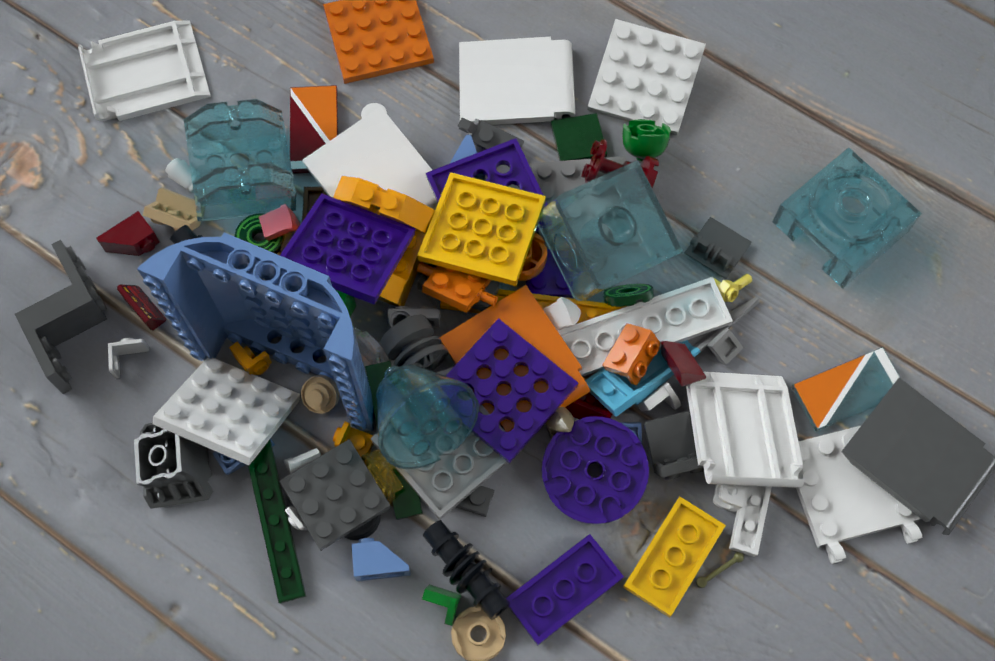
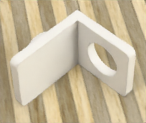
M124 338L120 342L108 343L109 372L115 379L120 378L119 355L149 351V346L144 339Z

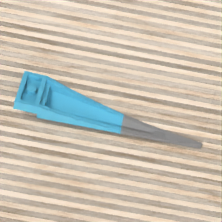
M755 297L730 311L729 313L733 320L731 325L680 343L685 344L693 357H696L724 328L729 329L760 302L759 297ZM660 349L647 367L646 374L641 378L638 385H633L627 377L606 371L604 368L585 381L589 386L590 393L617 417L633 404L639 405L671 378L674 373L663 358Z

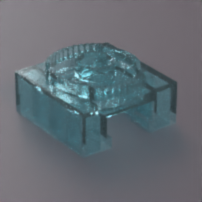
M848 147L781 203L772 222L792 241H795L800 235L805 233L831 258L821 269L844 289L907 234L922 213L893 188L882 175H879ZM845 197L855 198L863 204L864 211L858 214L851 213L844 208L842 200Z

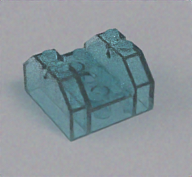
M258 99L237 101V105L228 106L227 102L207 103L183 119L198 222L244 217L257 213L266 214L280 208L283 204H286L292 211H296V189L282 110ZM242 153L247 155L250 161L247 166L238 168L231 164L230 159L233 155Z

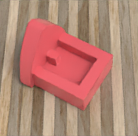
M286 204L259 216L264 237L268 241L289 232L297 231L301 225L295 214Z

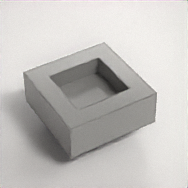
M724 328L707 345L720 363L725 365L744 348L731 330Z

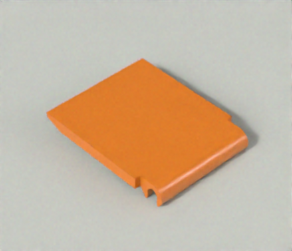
M527 285L498 301L494 307H488L439 337L456 365L499 318L578 382L577 388L560 407L565 408L590 392L589 386L579 372L582 370V366ZM498 349L494 353V357L498 360H505L509 355L504 349ZM518 365L513 371L517 376L522 377L529 370L524 365ZM480 368L477 371V376L480 379H487L492 374L488 368ZM538 381L533 386L534 390L538 393H544L549 388L548 384L544 381ZM501 384L496 389L497 393L502 396L508 395L512 390L507 384ZM521 400L516 405L520 412H528L532 407L530 402L526 400ZM482 404L489 414L494 411L492 404ZM505 419L500 422L501 427L506 432L514 428V423L511 420Z

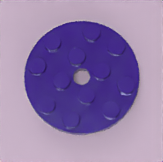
M585 417L574 421L570 432H557L553 436L543 456L542 478L549 498L565 515L588 524H604L622 518L639 503L648 484L649 463L642 443L628 427L610 418ZM595 462L603 467V473L597 478L591 477L588 474V467Z

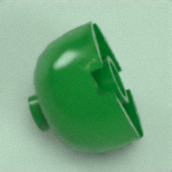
M631 120L628 126L625 123L623 124L622 140L624 148L630 155L636 157L641 162L647 156L656 158L667 149L671 129L664 123H662V127L656 126L654 120Z

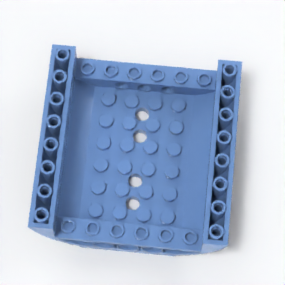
M225 232L222 237H200L168 246L152 255L138 267L137 270L144 279L143 283L150 288L151 295L159 302L158 306L166 313L165 317L171 321V326L179 333L178 337L184 341V346L190 350L192 357L200 361H204L207 357L210 359L212 357L216 358L226 338L233 343L238 341L240 345L241 343L247 344L251 350L258 354L266 351L277 362L282 364L291 363L300 372L305 374L312 372L316 375H325L331 378L337 385L351 425L361 431H365V429L374 430L375 413L371 389L347 307L338 292L332 287L328 275ZM275 337L282 338L281 341L276 344L270 343L271 340ZM299 346L305 347L301 353H293L295 348ZM321 356L327 357L324 363H316L317 358Z

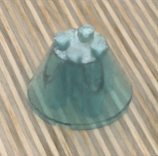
M416 365L392 366L388 368L376 393L379 449L386 460L398 468L416 469L441 460L439 456L451 447L456 450L475 426L479 413V402L473 390L464 382Z

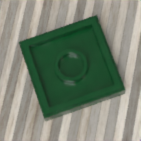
M597 113L551 120V129L559 161L591 159L593 155L590 154L593 143L604 139Z

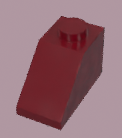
M139 211L96 237L105 252L134 256L150 252L160 243L155 232Z

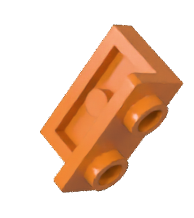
M626 323L602 366L606 371L627 377L631 384L638 385L641 378L646 374L647 367L653 357L658 353L660 342L652 330Z

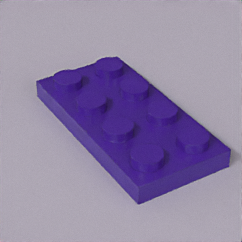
M589 534L506 599L510 603L509 609L538 646L620 582L624 576L591 534Z

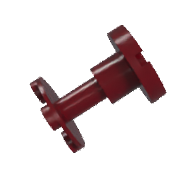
M602 139L600 142L595 141L590 151V154L593 155L590 164H585L581 177L585 178L586 185L590 186L598 172H602L617 178V184L630 188L632 194L630 201L642 205L644 203L642 197L648 198L657 178L658 171L654 170V166H659L658 159L647 156L640 166L629 161H625L622 165L604 158L607 149L606 139Z

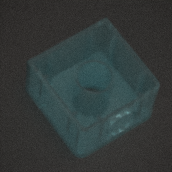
M638 160L559 195L545 206L540 213L538 227L572 296L578 301H585L683 252ZM602 223L610 228L614 241L605 235Z

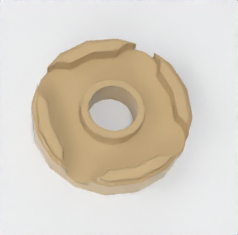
M469 607L462 611L454 621L451 630L452 644L457 653L467 661H490L504 647L506 639L505 624L500 616L491 620L481 607ZM475 627H482L487 633L486 638L481 642H476L471 638V631Z

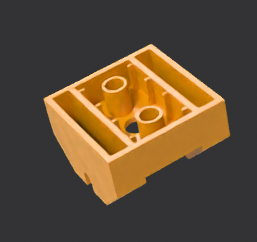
M341 176L333 198L416 228L413 239L378 300L394 306H404L418 273V265L422 262L418 261L417 255L435 210L405 194L389 188L384 190L378 184L367 180Z

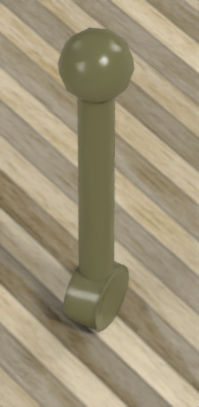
M736 552L734 558L706 577H699L696 580L697 587L705 588L707 582L736 562H742L744 560L743 553Z

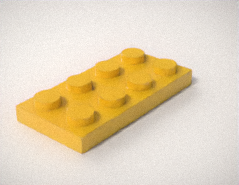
M679 496L623 588L670 618L726 525Z

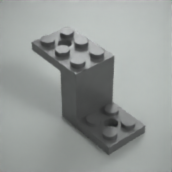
M59 240L51 245L72 285L15 313V316L46 378L62 394H65L72 390L69 383L72 377L67 368L61 365L59 361L61 355L55 346L107 320L103 312L107 307L96 293V287L91 278L87 276L86 268L80 257H77L71 246L66 247Z

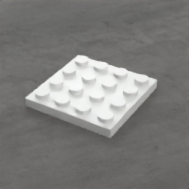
M615 19L588 109L628 121L638 119L654 120L656 126L662 127V123L670 127L671 133L678 135L706 44Z
M207 357L153 416V424L250 465L298 404L300 394L256 375H250L244 370L213 357L211 359Z

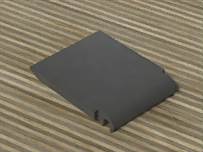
M901 378L896 380L841 451L852 465L926 523L930 521L931 526L936 524L945 528L942 532L943 535H949L995 471V456L983 448L986 443Z

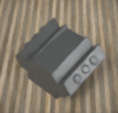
M153 423L145 424L140 431V437L134 439L136 484L143 486V497L150 509L209 500L214 492L208 482L213 475L209 466V448L158 427Z

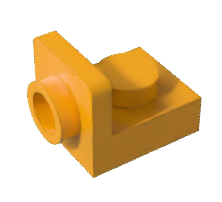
M238 341L229 347L234 358L250 375L263 374L272 363L266 351L255 357L248 346L243 348Z
M344 421L342 428L338 427L333 436L335 447L350 439L365 463L374 445L371 441L373 435L351 427L350 423Z

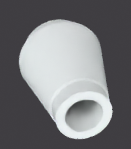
M175 158L165 169L169 179L191 193L197 191L202 184L185 160Z

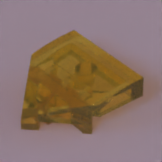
M379 449L370 454L362 455L361 459L390 506H393V501L395 500L394 493L403 488V485L393 471L395 469L393 459L390 457L385 459Z

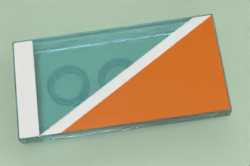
M881 347L793 384L791 388L814 431L817 432L876 407L900 376L884 348Z

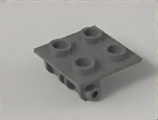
M710 217L697 236L694 235L684 254L724 279H727L752 242Z

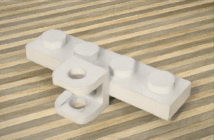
M716 485L713 503L722 509L731 512L737 511L729 545L730 550L753 557L758 555L772 487Z

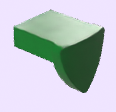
M429 584L424 590L422 600L447 607L448 610L444 624L453 625L461 594Z

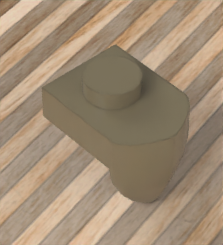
M559 407L545 423L550 438L552 439L557 432H570L572 430L574 418L567 408Z

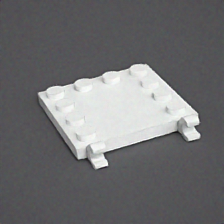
M861 426L798 441L803 462V469L799 472L798 479H805L803 487L796 488L817 548L826 547L831 564L841 562L842 559L846 558L844 549L839 542L899 526L902 529L907 544L917 542L918 539L923 538L919 527L914 523L918 522L921 518L852 465L841 452Z

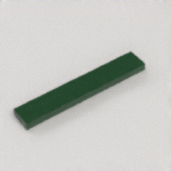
M391 361L365 366L378 432L402 413ZM383 455L396 520L422 515L420 497Z
M269 440L251 464L248 465L278 603L282 604L307 596L288 520L289 517L285 511L286 504L273 447Z

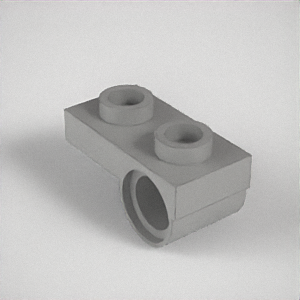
M406 306L388 308L389 327L392 328L400 321L419 314L426 316L432 327H440L439 309H434L431 306H422L419 309H411Z

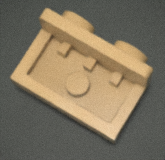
M160 188L158 189L156 201L144 207L143 216L150 218L153 223L169 225L175 231L184 225H188L191 230H194L201 224L205 204L168 189Z

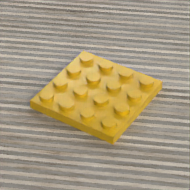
M450 172L418 252V261L516 286L544 209L546 196Z

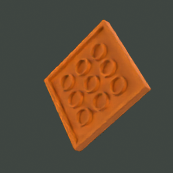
M339 0L323 4L344 84L434 63V57L416 0Z

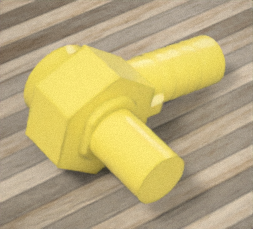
M745 274L735 282L730 280L720 282L715 278L714 280L724 302H733L737 298L739 290L752 282V277L749 274Z

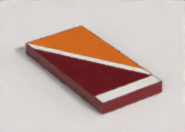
M337 85L290 87L291 174L310 173L302 160L338 136Z

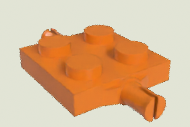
M420 262L417 272L429 276L422 286V292L467 313L480 300L493 307L498 300V296L485 291L491 282L490 279L441 266L433 268L423 262Z

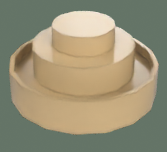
M316 375L309 378L301 389L303 404L308 410L318 414L332 410L340 398L336 383L325 375Z

